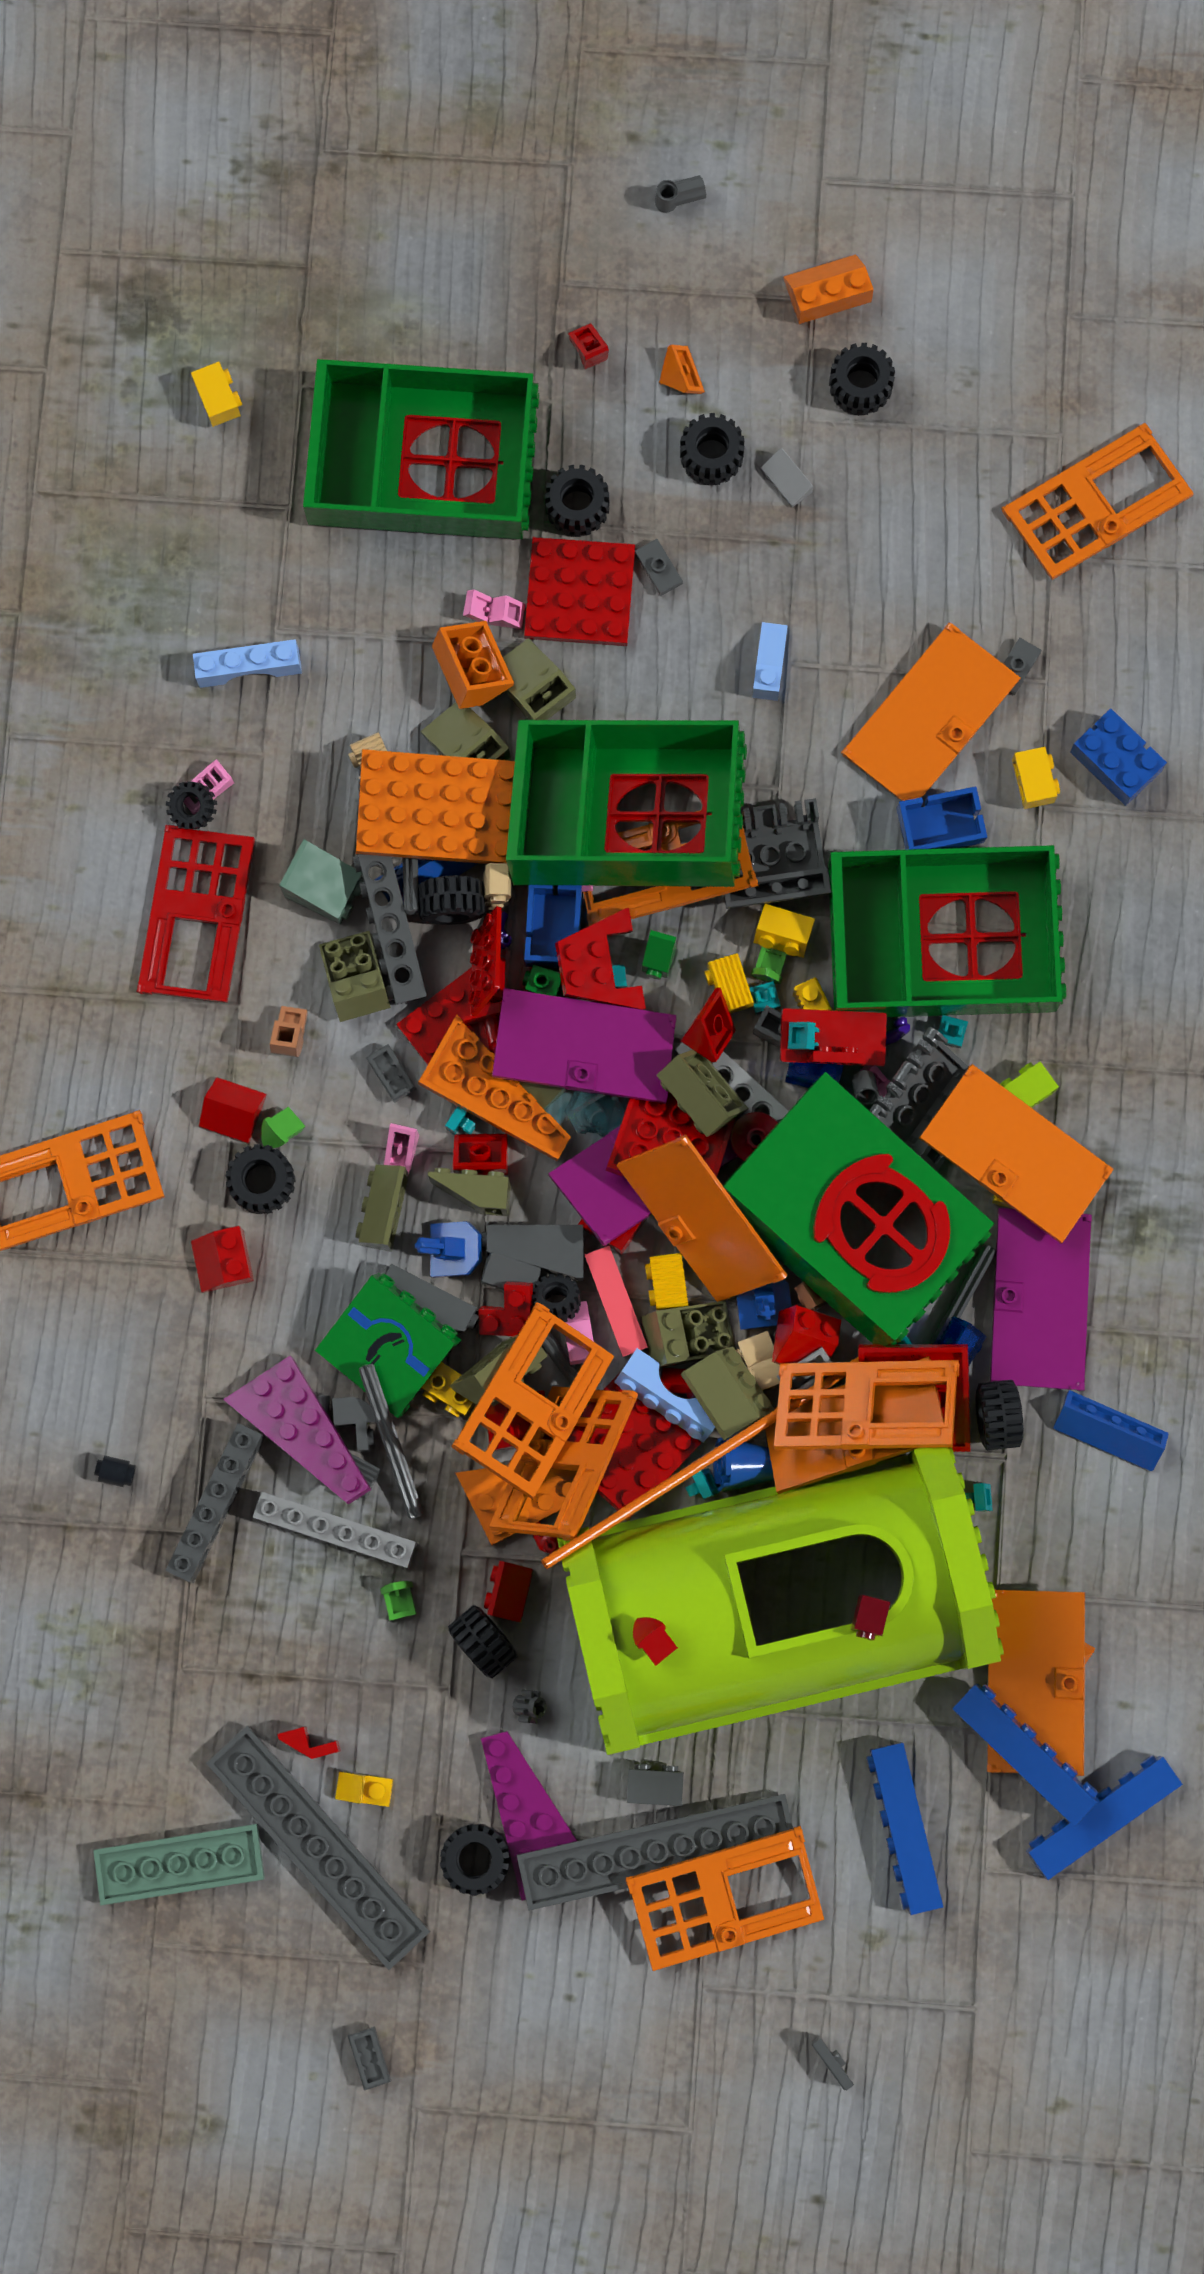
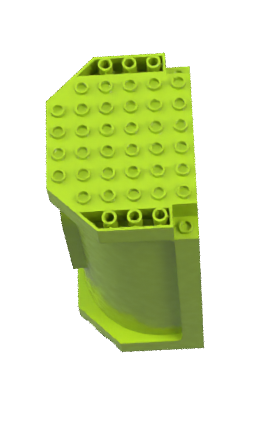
M952 1447L914 1449L908 1455L880 1461L865 1468L845 1472L780 1494L776 1492V1487H771L619 1523L564 1558L562 1565L565 1572L570 1571V1576L566 1577V1583L594 1705L597 1711H602L603 1715L598 1716L607 1755L639 1748L641 1745L942 1673L1000 1662V1655H1003L1004 1651L1001 1640L997 1636L996 1627H1000V1623L992 1603V1599L996 1598L992 1581L987 1582L985 1571L989 1570L985 1554L980 1555L978 1544L982 1543L981 1534L978 1526L973 1527L971 1516L975 1515L971 1498L966 1499L964 1479L962 1473H957L954 1463L956 1461ZM589 1527L581 1528L578 1536L589 1530ZM854 1535L875 1538L888 1546L896 1556L901 1568V1588L897 1599L889 1608L883 1636H875V1640L872 1641L856 1637L857 1631L851 1630L852 1624L756 1646L737 1563ZM557 1538L559 1548L570 1542ZM648 1617L663 1622L666 1626V1633L678 1647L656 1666L643 1649H638L635 1645L633 1627L637 1618Z

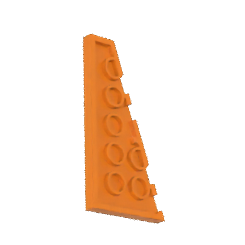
M486 1468L457 1472L456 1475L490 1544L493 1546L516 1534L493 1531L489 1527L508 1483ZM550 1469L535 1497L532 1499L527 1497L517 1521L536 1523L559 1512L576 1472L572 1470Z

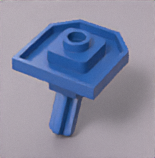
M467 1221L430 1224V1238H418L417 1243H415V1249H417L418 1253L430 1254V1277L471 1275L482 1261V1234Z
M784 1279L736 1295L740 1330L777 1326L779 1311L792 1307L789 1283Z

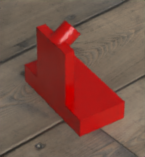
M501 1002L485 1005L476 1017L471 1015V1008L462 1010L465 1025L478 1023L483 1045L495 1054Z

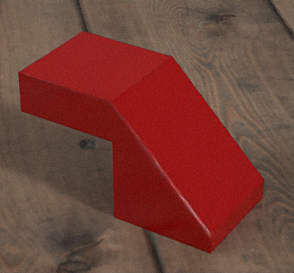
M307 1726L277 1734L280 1741L311 1759L341 1751L338 1741L312 1747Z

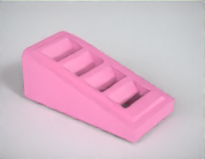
M217 759L191 781L207 786L205 781L208 779L214 786L211 790L209 789L215 795V797H212L213 800L234 784L231 776ZM215 773H217L222 779L219 783L213 777ZM189 796L185 798L183 803L193 815L196 814L200 809V802L198 801L194 804Z

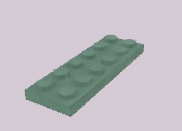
M258 1824L93 1850L100 1906L265 1879Z

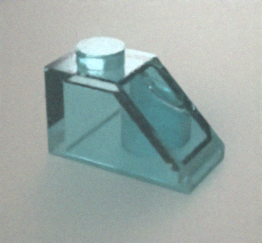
M575 1091L565 1113L577 1133L587 1134L589 1132L605 1137L609 1132L621 1125L625 1110L618 1096Z

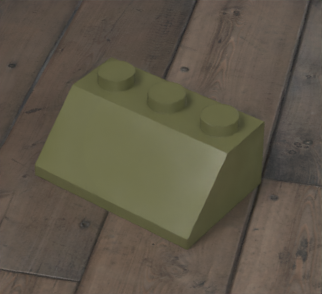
M694 1050L677 1055L657 1074V1077L661 1080V1086L675 1097L678 1107L692 1118L695 1128L700 1133L705 1134L706 1137L719 1132L748 1110V1107L713 1064Z
M376 1165L375 1171H370L367 1186L371 1187L369 1197H364L361 1212H364L365 1216L363 1223L359 1222L356 1230V1238H359L361 1246L392 1252L409 1177L406 1167Z
M518 1334L503 1340L449 1385L452 1390L477 1405ZM540 1347L525 1375L527 1373L531 1375L542 1367L540 1362L548 1356L542 1347ZM494 1399L491 1405L495 1406L499 1402Z
M733 1346L712 1353L681 1373V1376L724 1441L729 1440L775 1410Z

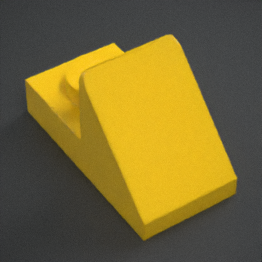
M339 1771L335 1799L358 1804L365 1803L390 1807L393 1779Z

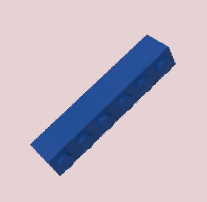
M975 1684L952 1709L1074 1827L1078 1825L1100 1801L1096 1797L1098 1794L1097 1790L1088 1782L1083 1784L1076 1777L1078 1773L1067 1762L1062 1764L1055 1757L1057 1752L1045 1742L1042 1745L1035 1738L1037 1733L1028 1724L1024 1723L1021 1725L1014 1718L1017 1714L1005 1703L1001 1705L994 1699L996 1694L986 1684L983 1686Z
M900 1742L870 1749L871 1756L866 1757L870 1773L875 1772L877 1783L873 1784L876 1800H882L884 1810L879 1812L883 1828H889L890 1838H886L889 1854H895L897 1865L893 1866L896 1882H902L904 1892L899 1893L903 1910L908 1909L909 1914L914 1915L943 1908L904 1743Z
M1154 1755L1150 1756L1140 1764L1142 1769L1135 1774L1129 1771L1118 1779L1120 1783L1112 1790L1110 1787H1107L1096 1795L1100 1801L1075 1827L1063 1818L1051 1827L1053 1832L1043 1837L1041 1834L1028 1843L1030 1848L1026 1852L1045 1879H1051L1183 1785L1164 1757L1158 1756L1155 1758Z

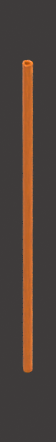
M856 1357L850 1362H859V1357ZM828 1375L823 1379L822 1389L830 1388L844 1379L846 1375ZM791 1399L789 1413L811 1399ZM777 1409L541 1560L543 1566L549 1569L776 1422Z

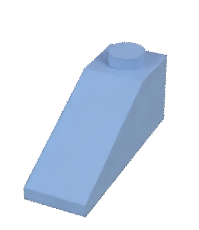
M762 622L752 698L778 701L788 625Z

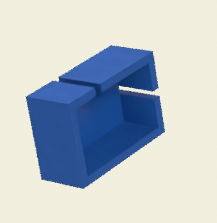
M1111 708L1093 725V728L1090 727L1073 744L1070 751L1125 806L1153 781L1167 764L1151 746L1146 750L1144 748L1146 742Z
M976 786L927 796L924 802L925 807H921L923 804L922 797L900 801L896 807L905 850L962 848L982 844L987 839L983 814L978 815L981 811V805Z
M529 885L525 967L536 965L542 968H559L555 943L580 931L582 885H558V895H553V885Z

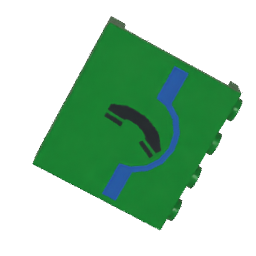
M376 1273L368 1279L315 1351L363 1391H365L359 1368L367 1364H373L389 1411L396 1418H399L406 1413L410 1407V1402L449 1351L459 1344L461 1339L456 1336L457 1332L455 1329L447 1324L442 1325L436 1320L437 1316L433 1311L426 1307L422 1308L415 1303L416 1299L412 1294L405 1290H399L394 1285L395 1281L390 1276L384 1273Z

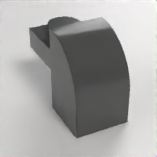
M356 1397L332 1398L334 1426H356L357 1451L370 1452V1445H375L374 1429H369V1425L377 1424L371 1406L364 1400Z

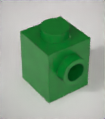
M533 965L531 972L526 971L522 986L526 987L525 992L558 997L562 988L560 973Z

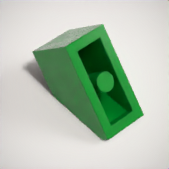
M653 930L650 931L642 963V971L646 972V976L658 980L661 977H668L676 950V937Z

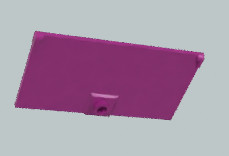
M503 988L492 1077L666 1104L668 1092L661 1086V1080L657 1077V1074L672 1059L676 1015Z
M620 1126L548 1173L551 1180L603 1246H606L652 1215L625 1177L606 1171ZM731 1135L720 1169L738 1157L731 1144Z
M998 1208L990 1382L1013 1380L1016 1386L1085 1391L1091 1214H1082L1063 1243H1059L1015 1209Z

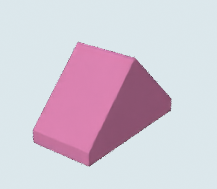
M390 1124L384 1165L404 1166L408 1174L410 1173L419 1139L417 1129Z

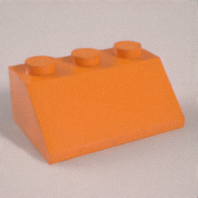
M856 254L783 277L799 324L872 302L874 289L866 266Z
M487 621L439 628L432 648L459 709L484 705L514 685V681Z

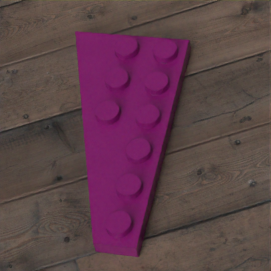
M288 1356L223 1399L347 1504L352 1503L372 1490L292 1356Z
M506 1731L481 1738L521 1900L523 1901L526 1898L517 1855L577 1840L514 1740Z

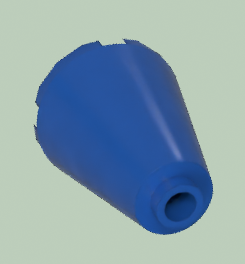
M718 1438L715 1447L726 1441L723 1438ZM744 1442L713 1462L714 1482L721 1485L717 1490L726 1492L774 1481L769 1448Z

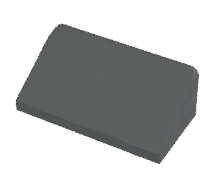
M492 1252L486 1258L481 1283L504 1290V1284L507 1281L533 1283V1288H535L541 1268Z

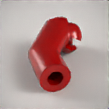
M532 1535L539 1550L551 1554L559 1549L557 1537Z

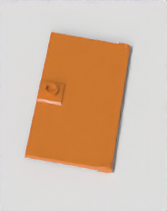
M949 622L851 742L842 750L841 754L899 800L923 798L1021 677Z
M973 1064L968 1067L963 1077L919 1137V1139L976 1180L981 1186L1014 1208L1059 1243H1063L1113 1171L1111 1166Z
M686 1135L621 1161L616 1165L658 1221V1226L672 1245L677 1247L716 1302L770 1283H776L787 1277V1273Z
M926 1357L917 1361H931V1359ZM845 1385L833 1389H844ZM875 1386L872 1423L944 1422L937 1386ZM844 1398L821 1399L820 1412H843ZM813 1399L791 1413L812 1412ZM842 1421L819 1422L818 1436L841 1435ZM776 1422L765 1429L775 1487L778 1494L845 1472L865 1468L879 1461L918 1449L775 1450ZM789 1422L787 1436H809L811 1422Z
M994 1589L996 1598L992 1599V1603L1000 1623V1627H996L997 1636L1001 1640L1004 1654L1000 1655V1662L988 1664V1687L995 1692L996 1697L994 1699L1001 1705L1005 1703L1017 1714L1014 1718L1021 1725L1026 1723L1037 1733L1035 1738L1042 1745L1046 1742L1057 1752L1055 1757L1062 1764L1067 1762L1077 1771L1078 1774L1076 1776H1084L1085 1592ZM988 1744L987 1772L1018 1773Z

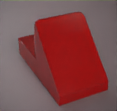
M591 323L568 333L571 343L580 355L584 369H588L608 359V345Z

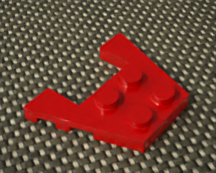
M625 908L555 943L564 996L592 1002L598 1001L614 1006L640 1010L646 1009L642 986L619 989L615 987L607 936L626 934L633 931L629 908Z

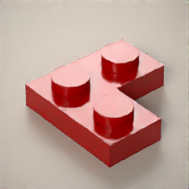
M507 1281L504 1284V1307L481 1306L479 1308V1335L515 1336L519 1334L532 1312L533 1283Z

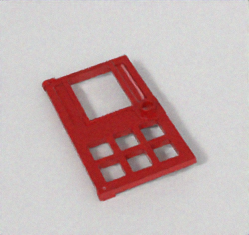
M165 825L136 992L148 995L160 994L228 1003L255 838ZM176 839L192 841L188 862L172 860ZM200 842L217 844L213 865L197 863ZM225 845L242 847L238 868L221 866ZM171 868L187 870L183 891L167 889ZM195 871L212 873L208 894L192 892ZM220 874L237 876L233 897L216 895ZM175 919L217 924L206 991L164 986Z

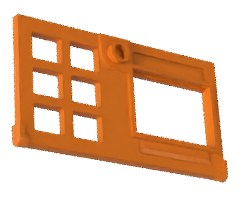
M1143 423L1013 502L1003 506L1001 510L1007 520L1012 522L1051 580L1189 499L1194 493L1152 436V431L1148 425ZM1149 448L1172 481L1116 514L1093 480ZM1062 487L1070 500L1052 509L1044 496ZM1034 502H1038L1045 515L1027 524L1019 511ZM1076 506L1084 519L1066 529L1057 516ZM1051 521L1059 534L1041 544L1033 531ZM1090 526L1098 539L1080 549L1072 535ZM1065 541L1073 554L1055 564L1047 550Z
M653 823L619 832L618 835L626 843L637 849L652 847ZM664 823L661 848L664 851H669L685 845L686 843L681 844L678 830L700 823ZM744 828L740 830L739 837H741L742 846L741 853H738V861H740L743 877L735 879L734 887L707 886L691 890V886H656L594 903L592 891H586L583 894L588 913L586 915L588 926L625 908H629L631 919L758 886Z
M137 1110L121 1117L0 1155V1182L57 1164L69 1204L5 1226H1L0 1223V1251L165 1198L143 1126L145 1124L141 1111ZM132 1126L136 1142L114 1148L110 1132ZM103 1135L107 1151L85 1158L81 1142ZM139 1149L143 1166L121 1172L117 1156ZM110 1159L114 1175L92 1182L88 1166ZM146 1173L150 1190L128 1196L124 1180ZM117 1183L121 1199L99 1206L95 1190Z
M538 1302L535 1303L531 1314L459 1436L451 1446L460 1454L467 1455L531 1499L535 1497L614 1358V1355L549 1312L550 1309ZM552 1327L589 1352L559 1406L521 1381ZM494 1399L509 1409L500 1426L484 1416ZM515 1414L531 1423L522 1441L506 1431ZM479 1424L494 1434L485 1452L469 1441ZM537 1429L553 1438L544 1456L528 1446ZM501 1439L516 1448L507 1467L492 1457ZM523 1454L538 1463L529 1481L514 1472Z
M959 1360L780 1363V1386L774 1449L853 1450L953 1447ZM846 1375L845 1388L822 1389L823 1376ZM793 1376H815L814 1389L791 1390ZM947 1385L944 1422L872 1423L875 1386ZM844 1398L843 1412H820L821 1399ZM813 1399L812 1412L789 1413L790 1400ZM842 1421L841 1435L818 1436L819 1422ZM811 1422L810 1435L787 1436L788 1423Z
M552 1386L547 1399L558 1406L569 1387ZM623 1390L622 1392L594 1391L589 1402H596L591 1417H580L575 1425L586 1427L580 1442L566 1441L551 1469L577 1471L554 1525L517 1521L528 1496L508 1483L489 1525L490 1529L493 1531L557 1537L565 1541H571L576 1538L637 1400L638 1393L631 1390ZM606 1404L620 1405L613 1420L600 1419ZM596 1428L609 1429L602 1445L590 1444ZM537 1429L528 1446L544 1456L552 1440L543 1439L545 1433ZM523 1454L514 1472L529 1481L538 1463Z
M801 1826L642 1874L626 1877V1884L633 1898L652 1971L825 1920L807 1857ZM798 1855L810 1899L739 1920L727 1876ZM695 1871L700 1888L676 1895L672 1878ZM665 1880L669 1897L646 1904L642 1887ZM703 1897L707 1913L683 1920L679 1903ZM672 1906L676 1923L653 1929L649 1912ZM709 1922L713 1939L690 1946L686 1929ZM679 1931L683 1948L660 1955L656 1938Z

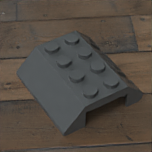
M816 798L804 800L806 815H803L801 800L795 801L794 811L796 813V820L787 821V807L785 803H779L780 819H777L775 804L753 807L754 823H751L749 808L743 809V828L752 867L758 880V886L723 895L726 909L831 894L828 869L825 867L818 825L819 813ZM740 865V877H743V873H742V869H741V865Z
M929 1027L923 1035V1040L920 1039L917 1043L918 1051L915 1054H909L907 1057L908 1061H904L892 1078V1082H889L886 1086L887 1094L885 1097L879 1096L876 1100L877 1104H874L869 1111L934 1170L938 1171L946 1158L919 1139V1137L963 1077L968 1066L944 1044L948 1040L936 1029Z

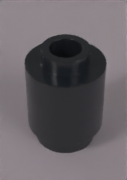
M104 1456L103 1460L98 1459L94 1475L99 1476L98 1482L124 1487V1485L131 1486L136 1465L130 1464V1461Z

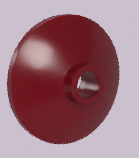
M762 1112L747 1113L739 1118L731 1131V1144L737 1156L745 1161L758 1146L751 1142V1137H758L760 1144L778 1122L770 1115Z

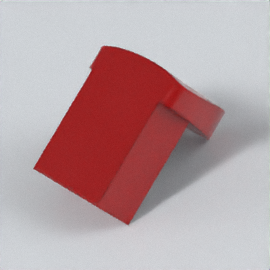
M663 1368L661 1382L670 1393H687L688 1399L696 1398L681 1376V1373L687 1369Z
M648 1617L637 1618L633 1627L635 1645L638 1649L642 1648L656 1666L678 1647L666 1633V1626L663 1622Z

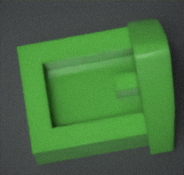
M761 947L756 967L752 969L750 975L768 983L774 981V984H781L783 979L781 973L787 954L772 948Z
M287 1107L273 1117H267L263 1120L261 1127L262 1144L264 1147L269 1145L272 1148H278L302 1132L305 1125Z
M412 1581L393 1582L380 1589L381 1595L384 1594L390 1621L417 1614L411 1591L413 1587Z

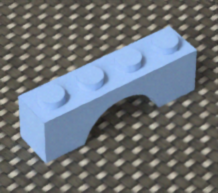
M296 639L193 654L195 678L200 688L224 685L233 678L249 674H269L275 677L302 674Z
M638 1348L634 1351L614 1383L620 1386L621 1390L637 1392V1398L646 1407L656 1410L665 1416L667 1421L677 1424L687 1431L692 1438L699 1439L704 1443L715 1426L696 1398L684 1399L670 1393L661 1382L659 1362Z

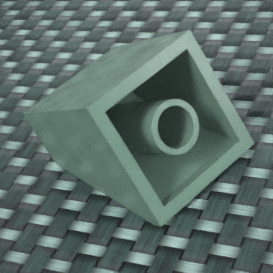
M303 839L279 886L285 898L341 925L343 919L347 920L353 911L354 906L351 904L355 896L359 897L361 895L359 883L363 882L361 872L356 873L355 868Z

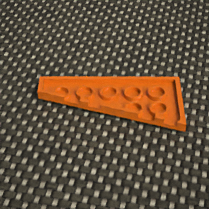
M456 1015L418 1084L553 1160L558 1161L571 1136L536 1102L537 1100L533 1095L529 1094L519 1081L492 1077L495 1055L482 1044L478 1036L471 1032L463 1023V1020Z

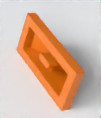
M668 346L659 383L683 393L702 394L705 391L688 346Z

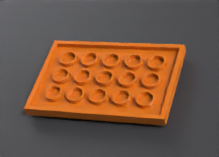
M362 749L356 854L483 864L507 863L506 854L515 761Z

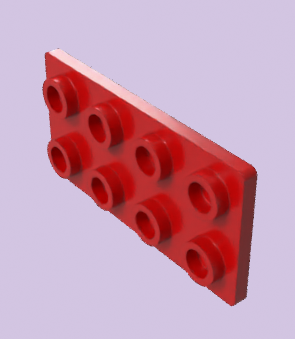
M496 906L490 914H486L483 923L478 929L473 931L470 939L471 944H473V952L470 956L472 972L469 983L472 985L468 1002L471 1005V1015L475 1017L488 1002H501L502 991L505 988V959L500 957L502 908Z
M784 1008L781 1011L780 1061L884 1066L887 1015L886 1013ZM789 1022L816 1023L815 1027L819 1028V1032H815V1042L819 1043V1045L814 1047V1050L788 1049Z

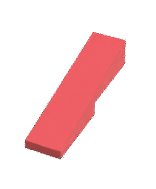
M608 1245L584 1254L622 1357L633 1354L637 1348L639 1350L648 1348L610 1246Z

